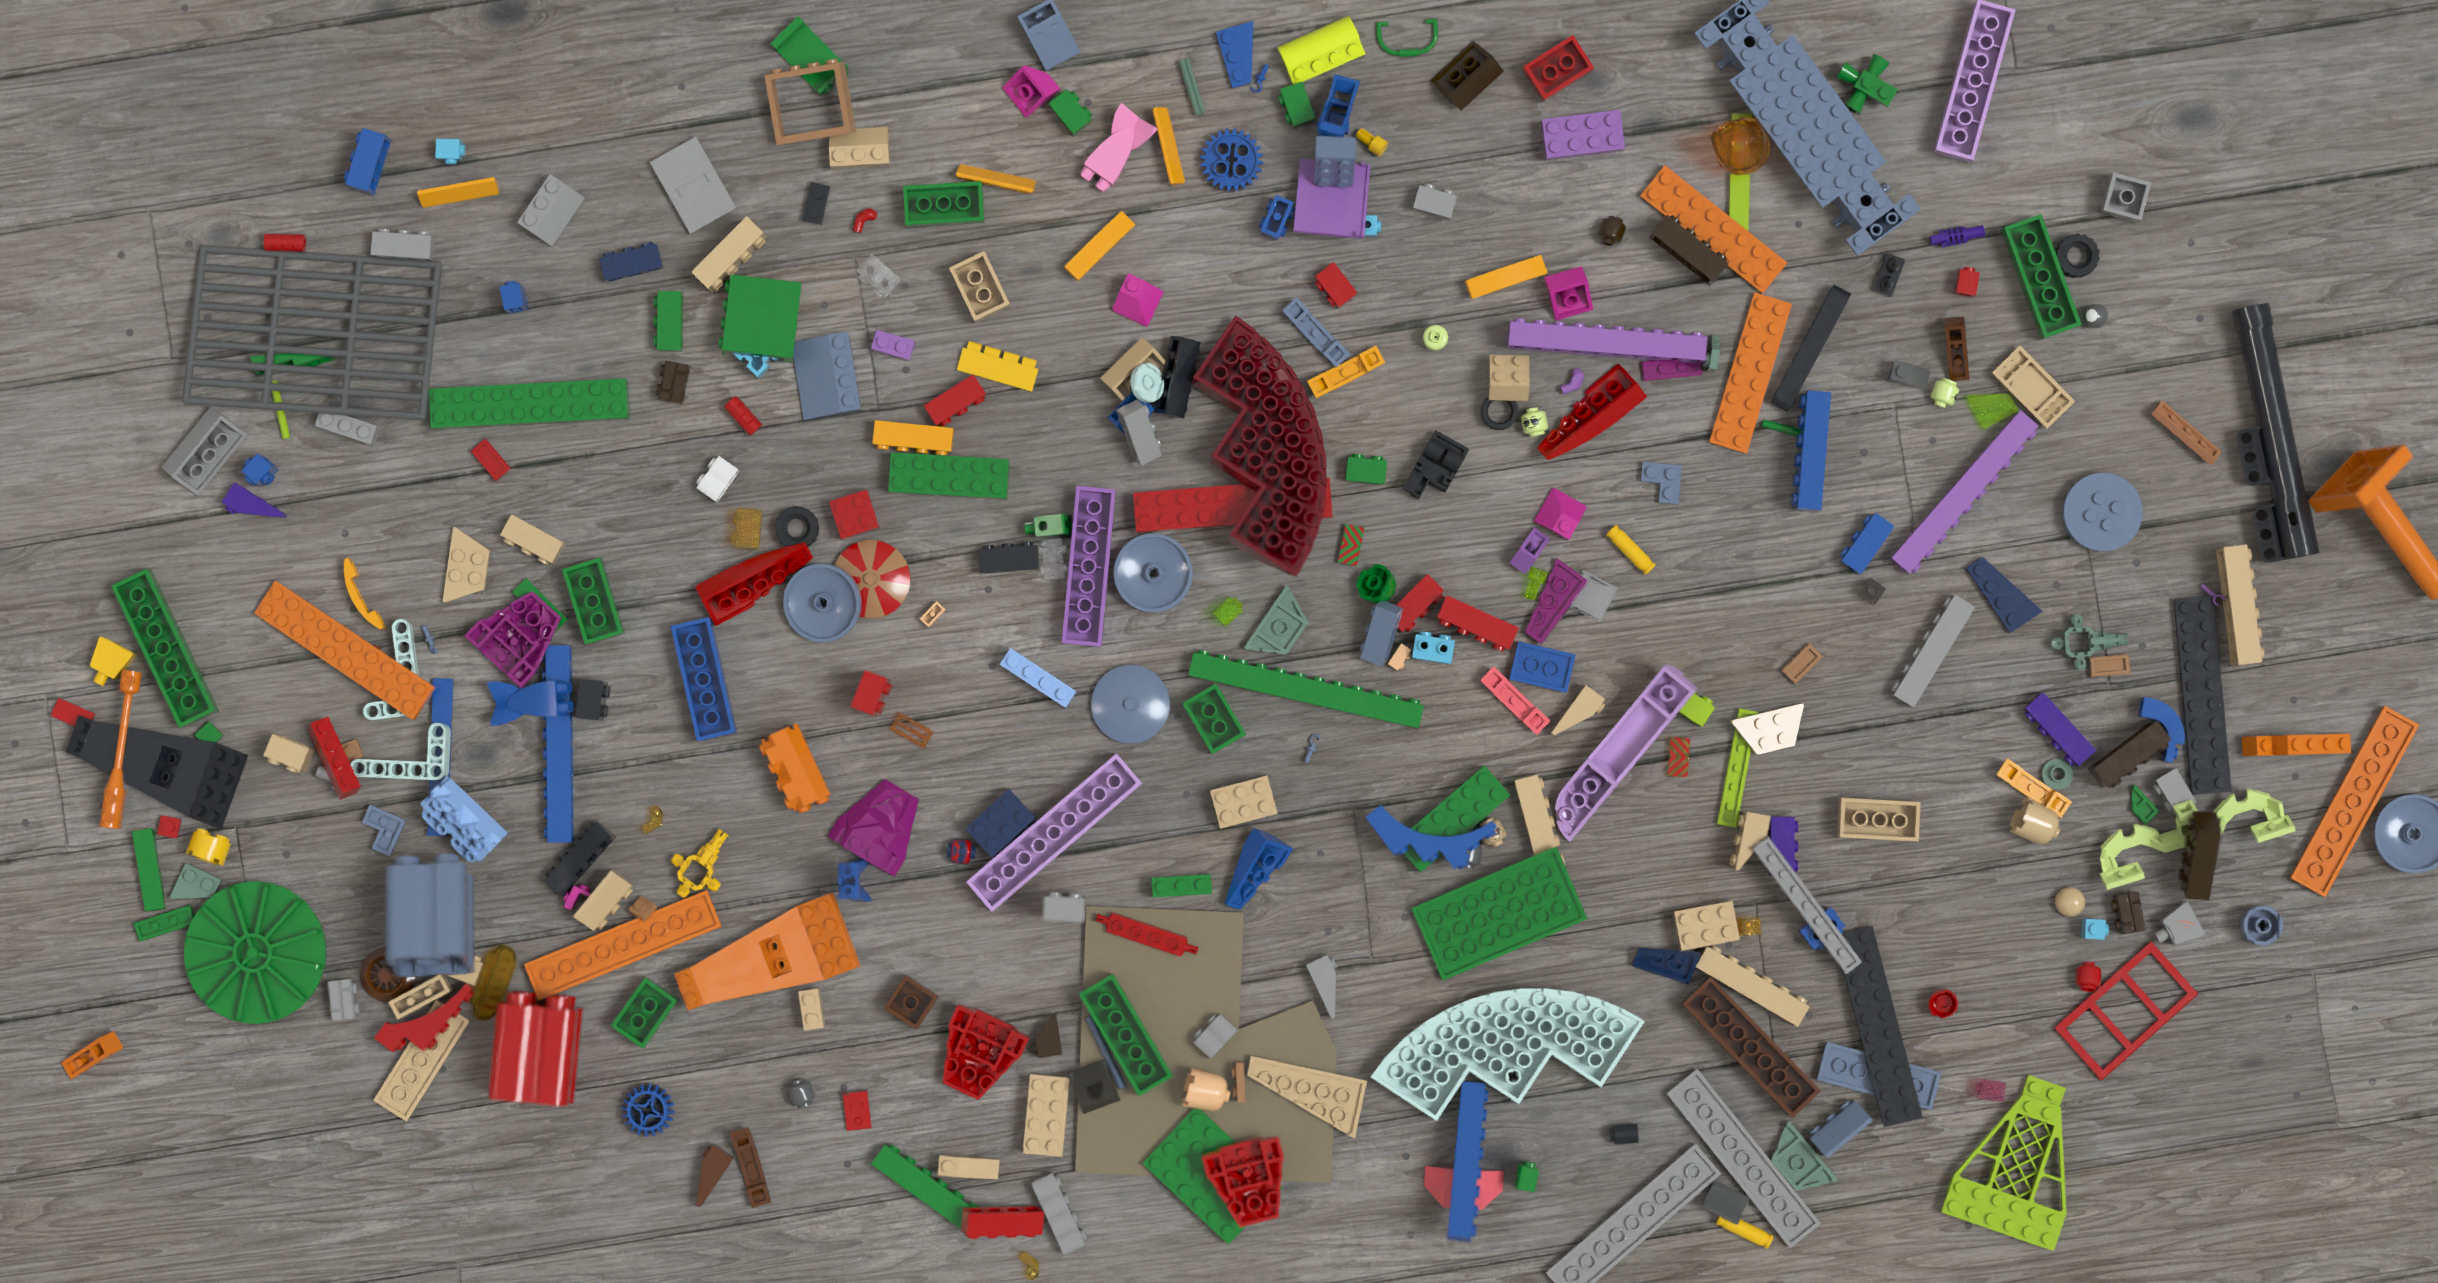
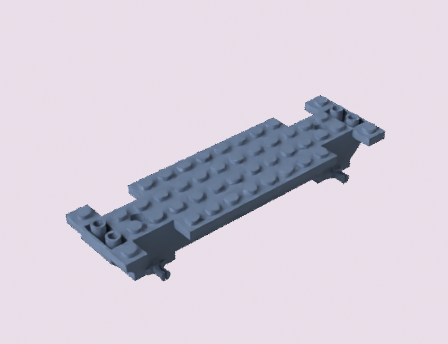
M1739 0L1696 31L1694 35L1705 50L1718 41L1719 46L1724 51L1725 58L1716 63V65L1720 66V70L1728 64L1736 67L1739 74L1732 78L1729 83L1820 207L1824 208L1834 200L1841 215L1833 220L1832 223L1838 228L1846 221L1854 228L1856 233L1845 241L1855 255L1858 256L1919 212L1921 208L1911 194H1908L1896 204H1893L1885 194V192L1891 189L1890 186L1885 188L1888 185L1886 182L1880 186L1871 174L1886 162L1878 149L1795 36H1790L1777 46L1770 37V34L1775 31L1771 25L1764 28L1754 15L1770 2L1768 0ZM1744 39H1752L1754 46H1745ZM1861 197H1867L1870 200V205L1863 206L1860 201Z

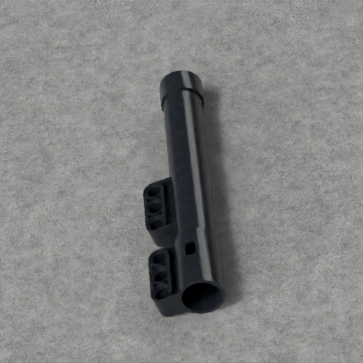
M2264 303L2235 309L2232 313L2236 333H2239L2257 427L2241 430L2238 433L2237 441L2246 482L2252 486L2269 483L2273 501L2270 505L2257 507L2253 512L2261 558L2265 562L2272 563L2318 554L2320 551L2311 506L2308 502L2309 497L2305 492L2272 329L2274 323L2270 304ZM2243 433H2250L2252 435L2250 443H2242L2241 436ZM2246 453H2255L2256 460L2253 463H2247L2245 461ZM2252 471H2257L2260 474V479L2257 482L2249 480V474ZM2259 510L2267 512L2268 517L2266 520L2259 521L2256 514ZM2291 512L2297 514L2298 524L2296 526L2290 524L2289 514ZM2263 529L2271 531L2272 536L2269 540H2263L2260 537ZM2268 548L2275 550V557L2271 560L2266 559L2264 556V552Z

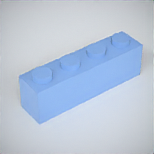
M1011 648L1000 663L1001 666L1065 708H1067L1077 691Z

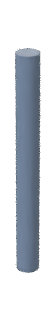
M1092 1016L1086 1017L1088 1026L1119 1090L1126 1087Z

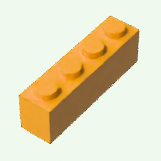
M875 420L873 445H877V449L881 450L897 447L896 451L908 452V449H916V453L928 454V451H936L935 455L947 456V452L952 453L954 428Z

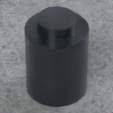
M1637 1123L1613 1125V1129H1609L1610 1141H1614L1615 1145L1639 1143Z

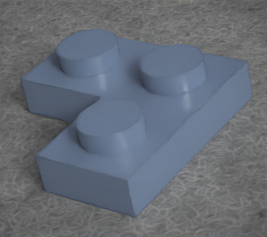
M1642 462L1640 482L1660 483L1658 503L1678 505L1682 465Z
M370 804L362 823L380 830L372 849L391 856L407 820Z

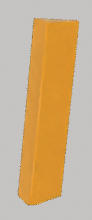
M1155 107L1152 110L1170 186L1184 184V175L1168 109L1166 107Z
M964 164L959 165L956 177L961 180L971 182L982 181L984 185L1031 195L1034 194L1036 180Z
M494 177L417 191L420 203L424 208L499 194L498 182Z

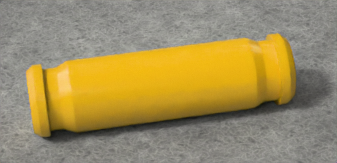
M1615 525L1606 536L1646 575L1656 566L1655 563L1623 530L1618 528V525Z
M1720 1216L1716 1220V1225H1720L1724 1229L1752 1243L1763 1246L1765 1249L1769 1248L1773 1240L1772 1234H1768L1766 1231L1741 1219L1737 1225Z

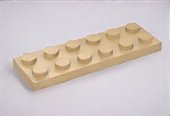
M436 1000L428 1014L443 1006L444 1003ZM461 1014L455 1019L452 1017L448 1022L449 1028L444 1034L440 1033L437 1036L436 1040L438 1042L431 1050L422 1051L410 1041L373 1101L407 1122L471 1020Z

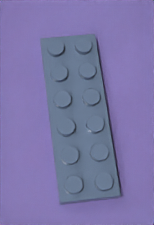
M1826 1042L1816 1080L1875 1095L1864 1051ZM1909 1064L1920 1108L1932 1110L1942 1072Z

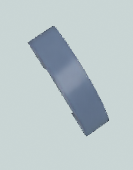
M1297 297L1282 310L1299 331L1336 368L1350 355Z

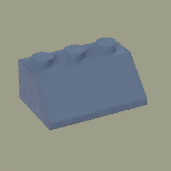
M1855 1100L1844 1102L1840 1106L1841 1110L1838 1113H1831L1824 1119L1826 1122L1821 1127L1817 1125L1809 1132L1811 1134L1808 1137L1809 1140L1824 1157H1830L1873 1121Z

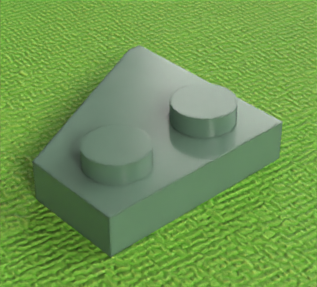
M185 863L170 898H210L217 893L223 879L189 863Z

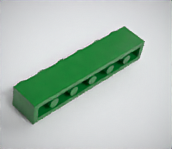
M885 1144L871 1164L961 1229L963 1208L979 1206L973 1201L970 1203L963 1199L964 1195L956 1189L951 1191L947 1188L949 1184L941 1178H938V1180L931 1176L932 1172L926 1167L920 1168L915 1165L917 1161L909 1155H906V1157L899 1153L900 1149L894 1144Z

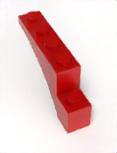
M466 983L446 1004L423 1017L397 1024L386 1022L374 1039L392 1053L397 1050L401 1051L407 1043L405 1041L406 1038L422 1051L431 1050L438 1042L436 1040L437 1036L440 1033L444 1034L449 1028L448 1022L451 1018L455 1019L462 1011L461 1005L471 1000L474 995L472 991L475 987Z

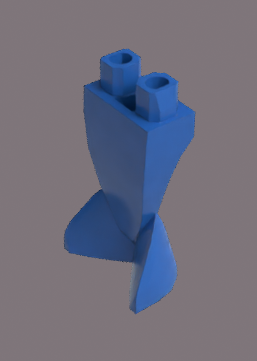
M564 680L540 682L522 689L504 682H487L488 688L496 702L490 726H500L509 723L524 714L533 716H566V713L574 711L572 701H565V694L572 692V684L564 682Z
M858 858L849 863L838 864L839 899L872 902V898L860 885V875L868 866V861Z

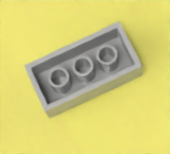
M1050 892L1049 895L1044 896V921H1085L1086 897H1082V893L1071 892L1069 896H1063V892Z

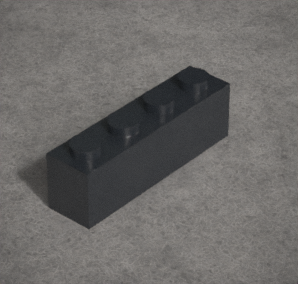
M1180 336L1170 337L1161 379L1164 380V390L1156 402L1155 413L1173 418H1185L1201 342Z

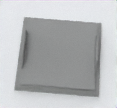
M1583 570L1581 576L1589 582L1570 608L1600 623L1618 588Z

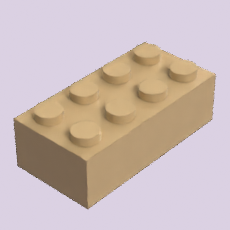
M746 216L692 271L693 275L711 292L714 290L716 292L719 291L725 284L723 281L728 276L730 277L731 274L735 275L739 270L737 267L742 262L745 264L752 257L751 253L756 248L759 250L766 243L765 239L767 236Z
M1839 798L1837 837L1919 842L1921 802Z
M1030 1074L1023 1146L1024 1154L1063 1156L1070 1077Z

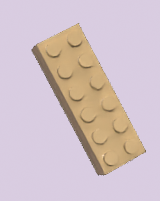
M2247 545L2216 549L2221 594L2225 598V601L2222 600L2231 666L2260 663L2262 658H2264L2263 646L2260 647L2259 639L2262 638L2261 628L2257 625L2259 610L2258 607H2255L2254 602L2257 599L2256 589L2252 586L2254 571L2253 568H2250L2249 560L2252 559L2251 550L2247 548Z

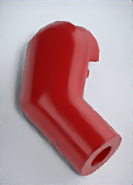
M866 208L856 215L852 231L862 233L864 223L868 220H875L877 212L872 208Z

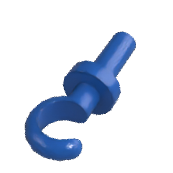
M1265 64L1260 75H1256L1258 77L1256 82L1260 84V89L1254 90L1251 86L1253 92L1258 93L1262 90L1263 85L1261 82L1266 79L1264 76L1269 65Z

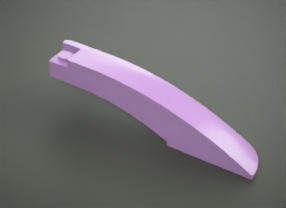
M1665 665L1561 790L1555 805L1556 822L1561 833L1569 842L1598 810L1698 689L1677 668Z

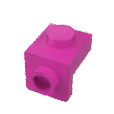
M583 884L579 886L574 885L571 892L568 891L563 899V902H565L564 907L574 910L581 894L588 897L592 894L590 892L591 888Z

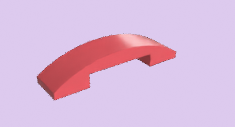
M1494 666L1480 680L1536 735L1550 722Z

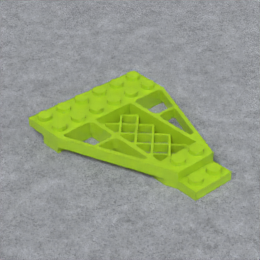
M2027 1075L2022 1092L2013 1105L1951 1175L1946 1190L1947 1194L1940 1212L2054 1251L2067 1214L2060 1107L2066 1088ZM2027 1116L2041 1122L2031 1126ZM2025 1118L2028 1128L2019 1132L2014 1122ZM2008 1120L1996 1155L1982 1152L1981 1149L2002 1124ZM2046 1123L2052 1125L2050 1131H2049V1129H2048ZM2043 1124L2047 1134L2037 1138L2033 1128ZM2013 1127L2016 1134L2010 1136ZM2030 1130L2035 1140L2025 1145L2021 1134ZM2018 1136L2022 1146L2012 1150L2008 1141ZM2055 1137L2058 1140L2059 1178L2044 1172ZM2047 1138V1141H2046V1144H2045V1147H2044V1150H2043V1148H2042V1146H2041V1144H2040L2039 1141H2041V1140ZM2037 1143L2041 1153L2031 1157L2027 1147ZM2007 1145L2010 1152L2003 1155L2005 1147ZM2024 1149L2029 1159L2018 1163L2014 1153ZM1978 1153L1994 1159L1985 1185L1960 1177V1173ZM2012 1155L2016 1165L2006 1169L2002 1159ZM2041 1156L2038 1168H2036L2033 1160ZM2031 1162L2034 1172L2025 1176L2020 1166ZM2001 1164L2003 1171L1997 1174L1999 1165ZM2018 1167L2022 1178L2012 1182L2008 1172ZM2005 1174L2009 1184L2000 1188L1995 1178ZM2035 1175L2030 1187L2027 1178ZM2042 1177H2048L2060 1182L2061 1210L2058 1211L2034 1202ZM2024 1180L2028 1190L2018 1194L2014 1185ZM2012 1187L2015 1195L2003 1192L2002 1190ZM2028 1194L2027 1200H2026V1199H2023V1198H2020V1197H2022V1196Z

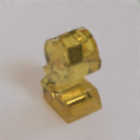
M1761 917L1737 918L1739 936L1762 934Z

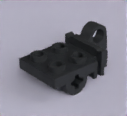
M1435 430L1403 489L1411 493L1410 495L1418 500L1427 484L1445 493L1450 485L1449 483L1452 482L1465 459L1469 448Z

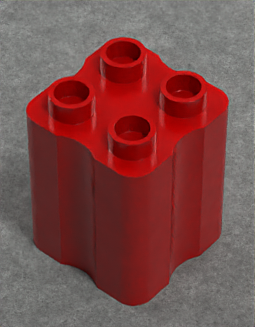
M507 992V1000L497 1003L488 1099L568 1106L569 1103H574L584 1008L575 1007L576 996L552 994V996H547L546 1004L536 1003L537 993Z

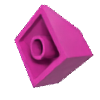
M1582 266L1544 277L1556 321L1593 310L1589 284Z

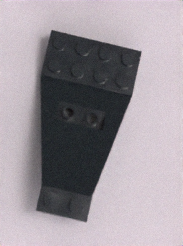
M79 715L66 753L76 756L111 775L115 763L120 725L98 722ZM128 727L122 764L123 782L190 818L222 830L248 755L215 742Z

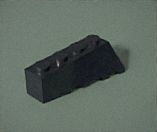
M596 821L595 824L591 822L584 830L587 833L582 838L578 837L572 843V850L569 853L564 852L558 859L560 863L557 867L552 866L545 874L547 878L544 881L561 896L566 895L616 838L599 821Z

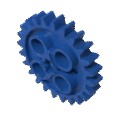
M1226 128L1224 135L1218 131L1217 138L1211 135L1212 143L1209 141L1205 142L1208 148H1202V151L1206 153V155L1200 156V159L1205 160L1204 163L1200 164V167H1206L1203 175L1209 174L1207 181L1213 179V187L1220 184L1221 191L1224 186L1227 187L1228 192H1230L1231 187H1234L1235 191L1238 192V186L1245 190V183L1252 186L1251 178L1258 179L1255 172H1262L1258 165H1263V161L1258 159L1263 157V154L1257 153L1261 146H1254L1257 140L1250 141V133L1244 137V130L1236 134V128L1233 129L1232 133H1229V130ZM1234 143V159L1237 161L1233 163V173L1230 178L1228 176L1229 161H1226V159H1230L1231 144ZM1220 145L1228 147L1229 150L1226 154H1220L1217 151ZM1245 147L1248 153L1245 156H1240L1237 153V149ZM1217 165H1225L1227 168L1226 172L1223 174L1217 173L1215 170ZM1238 166H1243L1246 169V173L1239 176L1235 173V169Z

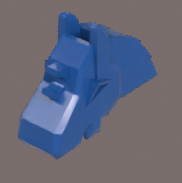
M1334 74L1329 97L1324 103L1320 119L1315 125L1319 136L1344 137V135H1349V118L1361 81ZM1336 90L1351 94L1350 101L1347 102L1334 98ZM1332 106L1347 109L1346 115L1331 111Z

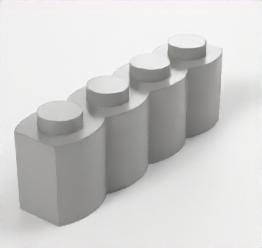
M1052 1172L1031 1182L1063 1254H1068L1085 1246L1087 1236L1084 1230H1079L1077 1222H1079L1078 1216L1075 1211L1071 1212L1068 1206L1071 1204L1067 1193L1063 1194L1060 1186H1063L1059 1175L1055 1176Z

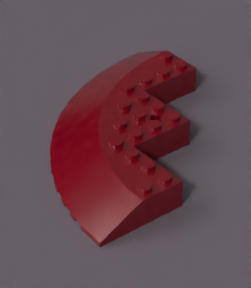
M1235 315L1193 377L1192 382L1193 386L1239 414L1211 455L1210 463L1258 492L1230 533L1228 542L1260 562L1293 577H1297L1317 537L1325 506L1327 465L1323 436L1315 409L1292 367L1286 363L1279 351H1276L1266 338H1263L1256 332V329Z

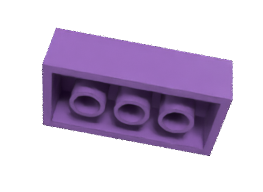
M1620 110L1548 118L1541 121L1545 161L1623 152L1625 149Z

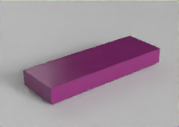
M1672 358V360L1641 362L1643 382L1702 375V367L1699 360H1697V363L1680 362L1676 358Z

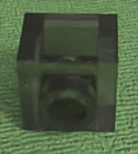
M1870 577L1862 586L1858 595L1872 605H1875L1886 588ZM1871 587L1876 589V594H1870L1869 590Z

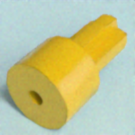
M1360 128L1356 133V138L1369 146L1368 150L1378 157L1385 152L1389 145V142L1379 135L1375 137L1363 128Z

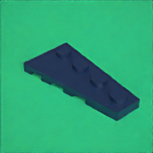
M1984 557L1966 567V570L2008 633L2013 632L2043 612Z

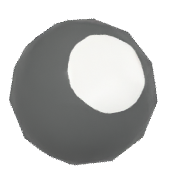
M2100 304L2088 306L2083 313V319L2090 328H2101L2105 325L2108 318L2107 310Z

